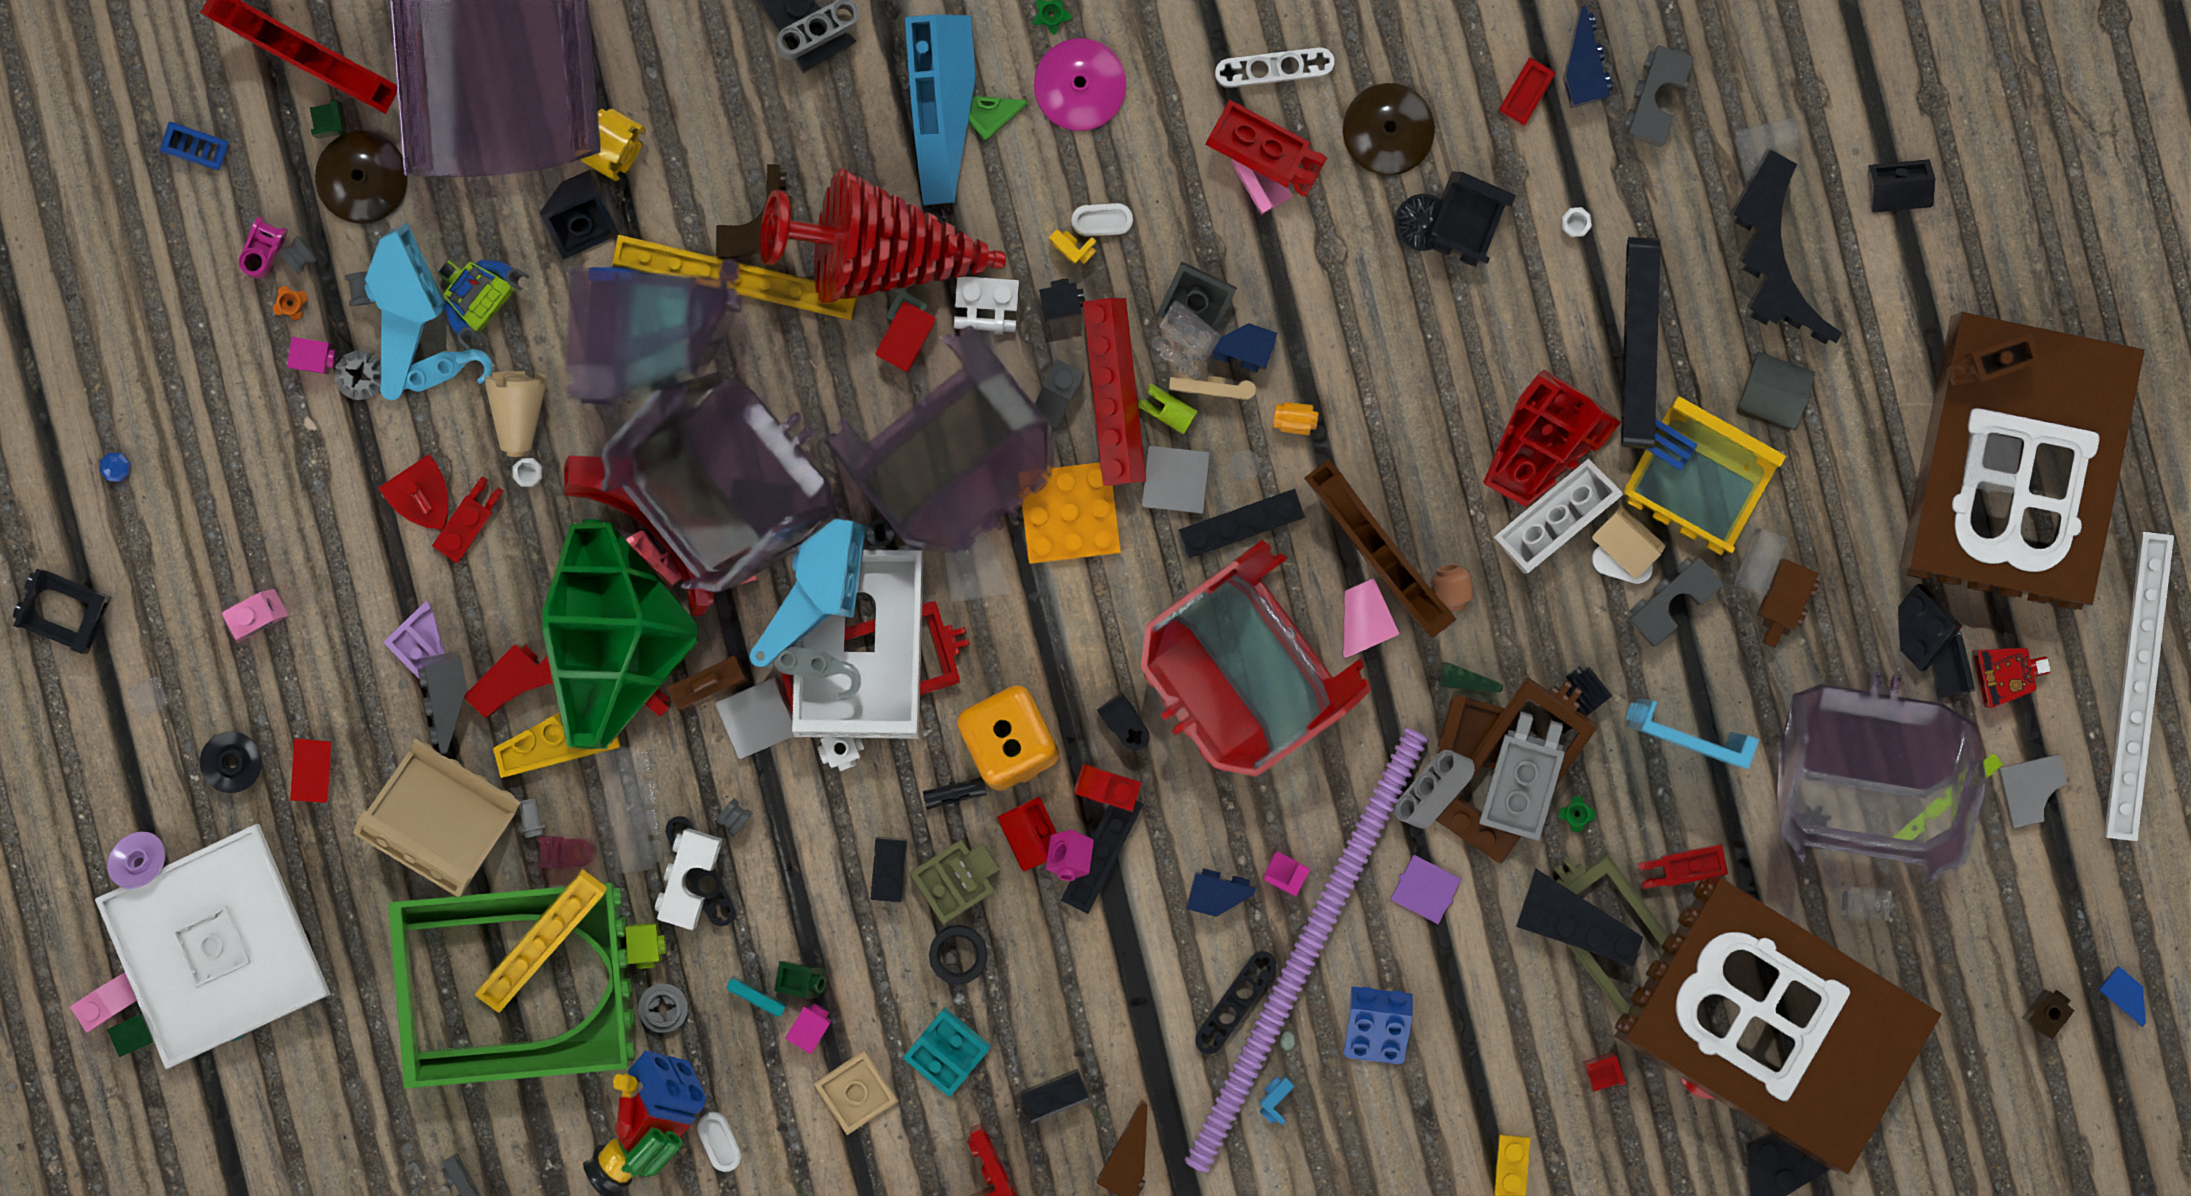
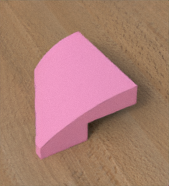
M1374 578L1345 590L1344 640L1342 649L1344 658L1399 635V631Z

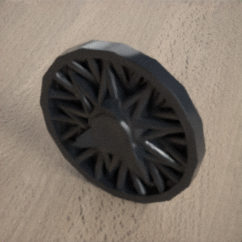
M1422 193L1413 195L1402 202L1396 212L1394 225L1397 236L1403 244L1413 250H1432L1434 244L1426 241L1425 238L1441 199L1434 195Z

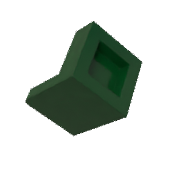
M335 99L330 100V104L310 107L313 123L311 134L313 137L320 139L347 133L343 106L340 101Z
M139 1014L107 1029L119 1057L153 1042L143 1014Z

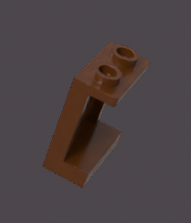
M1452 694L1436 753H1440L1443 750H1451L1470 758L1504 708ZM1520 712L1517 713L1481 766L1495 769L1504 736L1509 733V730L1516 731Z

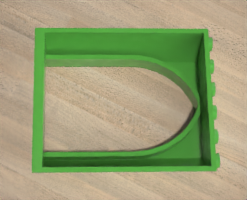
M604 883L603 885L607 887L605 894L572 930V932L583 938L596 950L610 973L604 995L584 1021L562 1034L542 1040L418 1051L408 930L518 920L537 921L566 887L467 895L460 898L456 896L388 902L404 1089L628 1069L630 1061H635L634 1042H632L631 1030L635 1027L636 1021L634 1008L629 1009L628 1003L630 996H633L632 979L626 978L625 968L630 966V964H628L627 947L623 946L627 919L626 916L621 917V889L615 888L613 883Z

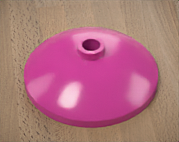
M1076 38L1055 45L1043 56L1035 73L1034 92L1040 109L1053 123L1068 130L1087 131L1104 125L1118 112L1125 97L1126 77L1120 60L1108 47L1091 39ZM1077 77H1083L1086 80V85L1078 88L1075 86L1074 80Z

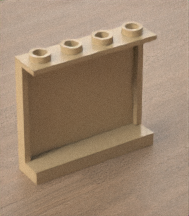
M414 739L409 752L367 812L364 811L359 817L353 834L460 898L515 817L521 802L516 800L510 792L500 790L490 784L485 777L473 774L463 768L458 761L448 759L440 754L432 745Z

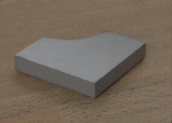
M2060 754L1998 768L2012 828L2043 822L2044 808L2049 796L2056 789L2067 785Z

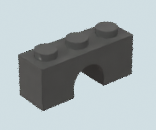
M1658 45L1654 52H1648L1643 66L1644 69L1648 70L1645 80H1639L1633 97L1638 100L1635 109H1629L1623 127L1628 128L1627 137L1660 148L1665 144L1674 115L1663 112L1658 108L1655 102V94L1657 89L1662 86H1671L1677 89L1684 87L1694 58L1693 56Z
M1687 557L1675 568L1678 572L1677 575L1670 581L1664 578L1652 589L1655 595L1647 602L1641 599L1629 610L1632 615L1627 620L1652 647L1660 644L1678 627L1671 618L1668 609L1673 597L1678 594H1685L1697 605H1702L1724 585L1700 557H1695L1693 560Z

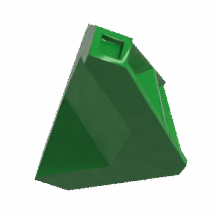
M584 519L582 523L570 524L542 614V630L567 746L574 749H606L698 643V624L650 567L629 546L622 534L610 522L601 523V520Z

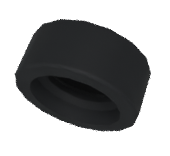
M963 925L949 926L940 931L932 941L929 951L930 966L936 976L947 983L955 985L966 984L976 979L985 968L988 956L986 943L981 935L971 927ZM958 936L971 941L977 955L973 966L961 973L951 972L946 969L940 958L941 947L945 941Z

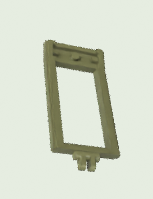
M1607 853L1585 869L1581 864L1575 867L1569 858L1563 861L1570 870L1566 874L1559 865L1553 868L1560 877L1557 882L1577 895L1600 877L1607 874L1662 948L1668 934ZM1567 944L1620 1016L1623 1013L1627 1014L1631 1007L1589 951Z

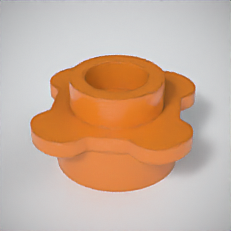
M288 286L280 287L276 304L273 305L274 313L276 315H288L292 320L301 319L303 316L301 311L303 303L308 300L307 294L304 291H292ZM289 300L293 301L292 306H289L287 304Z

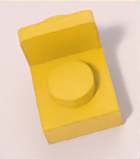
M1056 229L1048 237V241L1074 266L1079 261L1085 264L1096 252L1093 248L1096 240L1093 237L1080 250L1076 247L1079 242L1067 230L1061 233Z

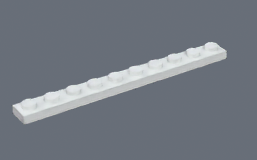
M2141 532L2104 834L2106 838L2138 841L2174 535Z

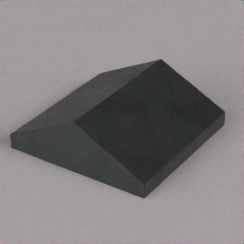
M1181 261L1157 316L1212 341L1237 287Z
M1757 352L1737 410L1796 430L1807 404L1816 372Z

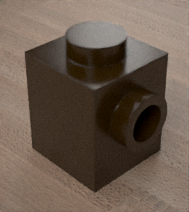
M2044 989L2022 1019L2045 1037L2053 1040L2075 1010L2068 1005L2071 1000L2057 989L2053 993Z

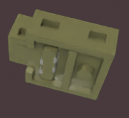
M961 838L910 871V875L944 925L995 892V888L987 877L1000 870V867L984 843L970 851Z

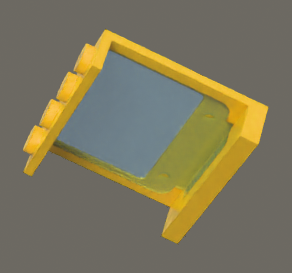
M1677 396L1673 399L1661 422L1695 442L1698 446L1681 471L1645 450L1622 491L1623 495L1627 497L1625 502L1640 511L1643 507H1646L1654 512L1652 516L1654 519L1667 526L1670 522L1680 526L1679 533L1694 541L1698 536L1708 542L1706 548L1721 556L1724 552L1728 554L1733 553L1735 550L1733 545L1776 468L1781 467L1786 455L1682 397ZM1657 428L1655 433L1687 451L1689 447ZM1655 441L1654 447L1680 462L1681 456Z

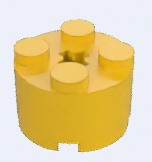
M601 108L593 119V125L595 126L589 136L585 135L581 139L577 151L582 154V163L617 181L620 178L616 174L619 171L626 173L638 156L643 145L638 139L640 133L645 136L646 128L614 109L606 111Z

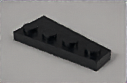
M757 0L778 34L785 27L822 9L814 2L815 0ZM813 23L809 25L810 32L815 36L825 33V29L821 24ZM844 33L794 60L804 74L856 43V40L849 33ZM786 37L782 40L788 50H794L798 47L797 41L792 37Z
M1536 868L1534 869L1516 927L1634 966L1643 936Z

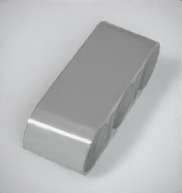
M837 0L785 27L780 31L775 42L776 53L785 60H793L850 31L859 17L857 4L852 0ZM846 9L851 13L852 19L843 22L838 19L836 11ZM819 23L824 27L825 33L815 36L810 32L809 25ZM786 37H792L797 41L798 47L794 50H788L783 46L782 40Z
M1451 750L1441 751L1398 799L1395 806L1396 817L1400 821L1424 829L1429 827L1471 780L1475 771L1473 761Z

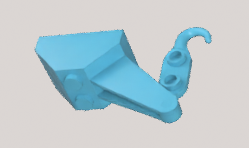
M408 222L391 229L380 238L365 278L367 283L365 291L371 302L375 301L378 308L381 309L380 391L382 396L388 400H395L400 397L405 389L415 392L423 391L453 378L466 363L473 360L480 361L484 366V373L477 380L479 384L485 382V375L491 376L493 367L489 356L481 350L444 351L413 364L425 322L437 317L444 310L445 301Z

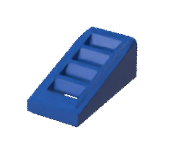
M169 121L159 152L220 171L229 141ZM175 132L181 133L177 148L174 149L171 148ZM187 136H191L193 140L189 152H182ZM199 140H204L205 144L201 156L197 157L195 152ZM213 143L217 145L213 161H209L206 159Z

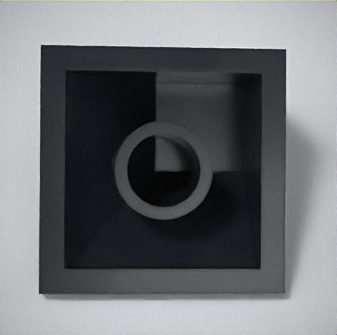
M590 170L562 181L539 212L563 260L619 235L602 193Z

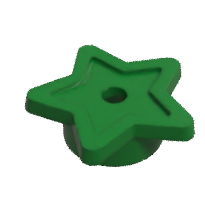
M1036 0L1039 13L1032 21L1034 25H1046L1050 32L1055 35L1060 23L1072 19V15L1063 9V0ZM1050 11L1054 12L1053 17L1048 15Z

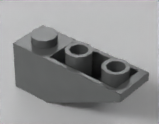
M458 651L421 658L423 668L418 669L421 687L427 686L428 697L423 698L426 716L432 715L434 726L428 727L432 746L438 745L441 754L448 751L467 689L462 659Z

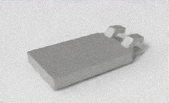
M1521 712L1516 731L1509 730V733L1504 736L1479 824L1539 841L1565 751L1562 750L1563 745L1558 744L1563 723L1551 720L1546 739H1539L1528 735L1533 715Z

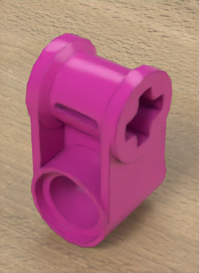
M257 217L238 262L241 270L251 278L260 279L265 277L285 242L288 229L284 227L281 229L265 223L264 218ZM262 233H266L270 236H273V238L265 236ZM253 256H260L262 258L261 267L256 271H250L248 269L249 259Z

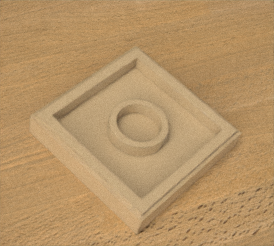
M865 1049L813 1083L846 1135L899 1101Z

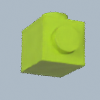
M659 922L633 924L625 927L628 964L636 963V969L655 967V962L662 959V954H666L665 935H660Z

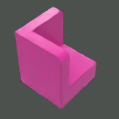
M1275 852L1262 879L1297 896L1310 868L1280 852Z

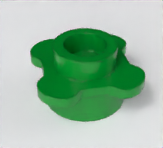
M1578 795L1572 797L1571 803L1567 807H1562L1559 810V817L1570 824V829L1573 832H1581L1583 826L1588 821L1594 820L1596 816L1595 810L1588 808L1584 803L1583 797ZM1576 811L1580 812L1579 817H1576L1574 815Z

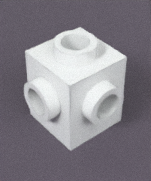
M824 737L820 739L822 745L818 746L819 754L823 764L829 762L831 768L838 766L839 771L857 765L855 759L862 757L860 751L864 749L861 738ZM841 742L845 744L846 751L844 754H837L834 747L836 743Z

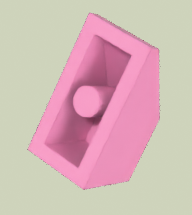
M124 972L70 1006V1008L87 1033L137 1002V999Z

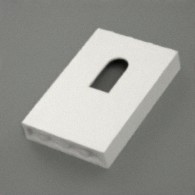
M876 545L868 546L867 550H863L857 593L869 594L876 603L875 652H844L845 617L830 615L795 644V647L825 651L842 662L852 664L858 670L861 677V685L858 692L848 699H839L838 694L848 691L852 683L849 676L836 674L818 679L794 675L792 732L795 737L919 739L924 568L922 550H917L915 546H899L898 550H886L885 546Z

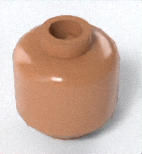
M1459 564L1439 567L1437 573L1431 579L1433 592L1451 612L1465 609L1466 603L1474 597L1470 572L1465 568H1461Z

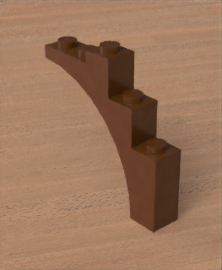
M1329 459L1304 477L1335 523L1349 537L1364 560L1381 578L1397 602L1432 639L1457 620L1389 538L1342 473Z

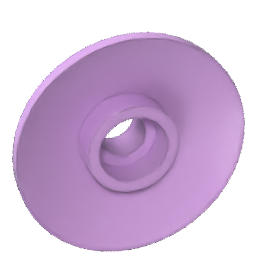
M149 832L132 833L120 840L111 851L108 859L107 869L111 880L125 889H136L150 883L160 873L165 862L166 852L162 841L156 835Z

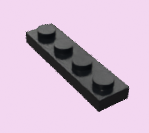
M1292 489L1181 528L1179 532L1188 558H1192L1305 518L1296 490Z
M1136 800L1133 812L1108 805L1092 837L1094 842L1090 872L1088 875L1080 876L1076 880L1070 881L1061 901L1089 914L1144 805L1143 803Z

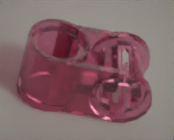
M537 836V842L540 843V861L537 862V868L580 867L590 864L596 858L597 847L589 838ZM577 844H583L588 849V857L584 861L577 859L574 855V848Z

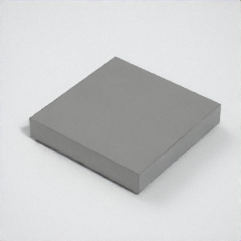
M1148 446L1146 482H1144L1142 507L1203 514L1210 452Z

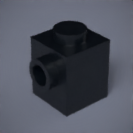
M1068 278L1051 281V287L1039 289L1045 322L1081 315V307H1083L1085 297L1083 288L1077 289L1076 282L1069 284Z

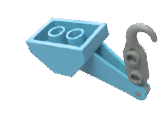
M834 519L800 545L799 552H796L793 558V571H796L795 577L798 581L751 650L750 660L755 666L768 667L775 664L777 669L784 674L818 679L836 674H845L850 677L852 684L848 691L839 693L838 698L848 699L858 692L861 685V677L858 670L852 664L842 662L825 651L793 646L830 615L853 618L867 526L853 521Z

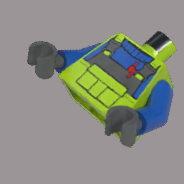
M484 259L476 264L469 262L463 270L450 260L442 266L438 275L450 284L443 293V296L447 299L444 309L450 326L458 335L459 342L466 349L471 350V347L468 345L470 339L475 337L479 342L482 338L478 333L482 332L516 289L520 291L523 289L518 286V281L523 276L529 278L527 273L501 261Z

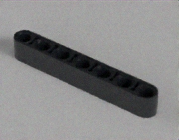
M1628 237L1621 415V447L1653 449L1655 443L1660 238Z

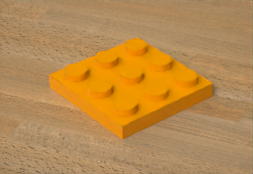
M1101 462L1018 472L1029 564L1121 553L1113 485L1103 486Z

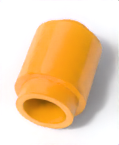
M1285 401L1283 404L1276 403L1273 428L1280 429V432L1308 436L1310 430H1316L1318 412L1313 411V405Z

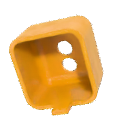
M1010 686L966 708L957 718L958 730L981 777L994 790L1003 791L1020 782L1024 784L1038 777V773L1055 765L1059 759V748L1035 699L1028 689L1023 686ZM1000 720L1008 721L1012 727L1011 733L1005 738L997 737L994 733V725ZM1010 739H1015L1021 744V751L1015 757H1008L1003 751L1005 742Z

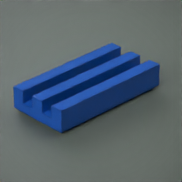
M1656 419L1655 427L1689 448L1687 451H1684L1655 433V441L1681 456L1680 462L1656 447L1644 449L1681 471L1698 444Z

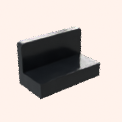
M1930 159L1868 165V177L1872 187L1871 208L1874 213L1929 208L1933 206L1936 178Z
M1958 631L1931 665L1939 698L1976 691L1961 631Z

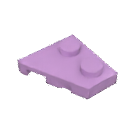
M425 601L384 641L385 645L418 679V669L423 668L421 658L446 653L432 606L428 601Z

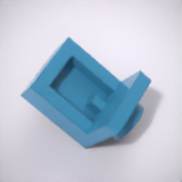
M1285 1075L1281 1079L1277 1076L1274 1077L1264 1088L1267 1093L1259 1100L1260 1105L1263 1107L1259 1112L1271 1124L1277 1121L1283 1125L1286 1122L1285 1118L1274 1108L1295 1087L1293 1082Z

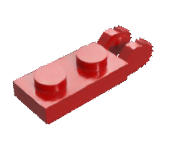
M483 476L473 487L469 496H465L432 544V547L456 563L461 561L493 514V508L504 493V490L498 487L491 493L485 506L478 503L476 499L486 488L488 479Z
M1722 844L1663 855L1659 859L1637 863L1638 869L1643 871L1663 866L1665 877L1650 878L1641 882L1642 889L1663 885L1670 887L1728 874Z

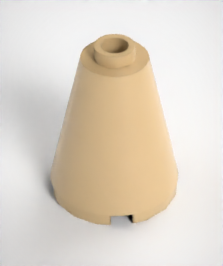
M525 371L493 372L492 377L485 375V387L500 450L506 451L507 456L522 457L525 456V451H530L532 448L547 384L545 374L534 372V378H529L525 375Z

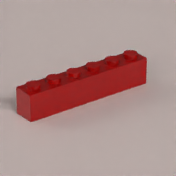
M1104 298L1083 301L1103 486L1146 482L1126 298Z

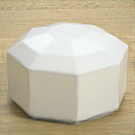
M1582 207L1568 209L1561 218L1562 231L1571 238L1583 237L1592 227L1591 215Z
M521 458L513 466V479L521 487H535L543 479V466L535 458Z

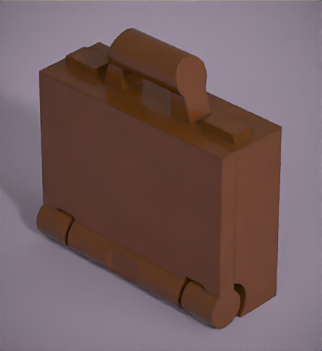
M732 656L668 686L667 689L677 711L685 713L750 682V678L743 667L740 657Z

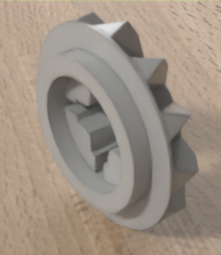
M353 351L343 355L338 364H336L334 376L339 391L348 398L355 400H364L374 396L381 388L380 361L373 354L366 351ZM364 362L363 373L368 378H371V380H359L358 384H355L353 388L354 377L347 370H358Z
M656 984L648 988L641 996L638 1006L639 1016L644 1025L652 1031L659 1033L671 1032L680 1027L687 1016L688 1002L683 992L672 984ZM660 995H662L666 1004H676L675 1007L667 1011V1021H665L661 1012L650 1011V1009H654L659 1005Z

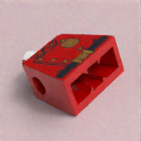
M2028 648L1972 650L1984 708H1994L2036 691L2034 677L2050 674L2047 657L2042 656L2030 659Z

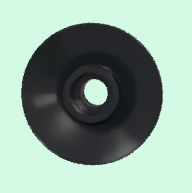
M230 731L215 735L205 744L200 755V769L204 779L211 787L224 793H237L246 790L257 780L262 768V757L258 746L250 737L239 732ZM231 756H235L238 759V765L235 768L228 765V759Z

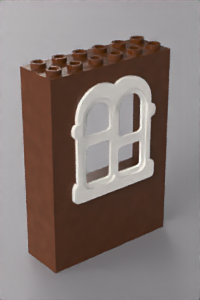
M1965 312L1951 315L1899 566L1900 569L1907 570L1906 576L1931 579V575L1938 576L1937 582L1961 585L1963 581L1968 582L1967 588L1984 592L1991 591L1992 587L1998 588V595L2022 598V594H2027L2028 601L2052 604V601L2056 600L2058 601L2057 607L2071 610H2082L2083 605H2093L2145 349ZM2032 333L2042 363L1976 385L1974 382L1952 385L1947 368L1966 358L1965 355ZM1989 433L2018 437L2023 440L2024 447L2020 467L2016 474L1989 470L1982 466L1986 437ZM2040 443L2062 446L2074 451L2067 493L2062 500L2033 495L2029 492L2036 449ZM1981 481L2009 486L2014 490L2008 525L2000 536L1993 539H1985L1978 536L1970 524L1976 486ZM2034 507L2057 512L2061 515L2059 532L2051 546L2044 549H2035L2024 542L2021 536V522L2025 508Z
M1723 878L1701 880L1693 892V896L1696 898L1690 908L1686 906L1678 917L1677 922L1680 925L1675 934L1670 933L1662 945V949L1665 951L1659 961L1655 959L1646 972L1649 978L1643 987L1639 986L1630 1000L1633 1003L1627 1014L1623 1013L1615 1025L1617 1032L1614 1037L1832 1171L1849 1175L1942 1014ZM1736 950L1749 951L1778 969L1779 976L1763 1002H1757L1726 981L1722 966L1725 958L1731 952ZM1793 980L1805 985L1821 997L1819 1006L1804 1028H1800L1778 1015L1775 1010L1783 993ZM1710 994L1725 996L1740 1007L1738 1016L1724 1038H1718L1706 1031L1697 1019L1696 1010L1699 1002ZM1754 1016L1761 1018L1795 1041V1047L1779 1072L1771 1071L1739 1051L1736 1047L1737 1041L1750 1019Z

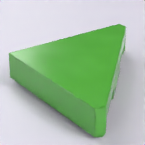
M973 97L969 123L986 141L1028 105V102L1025 99Z

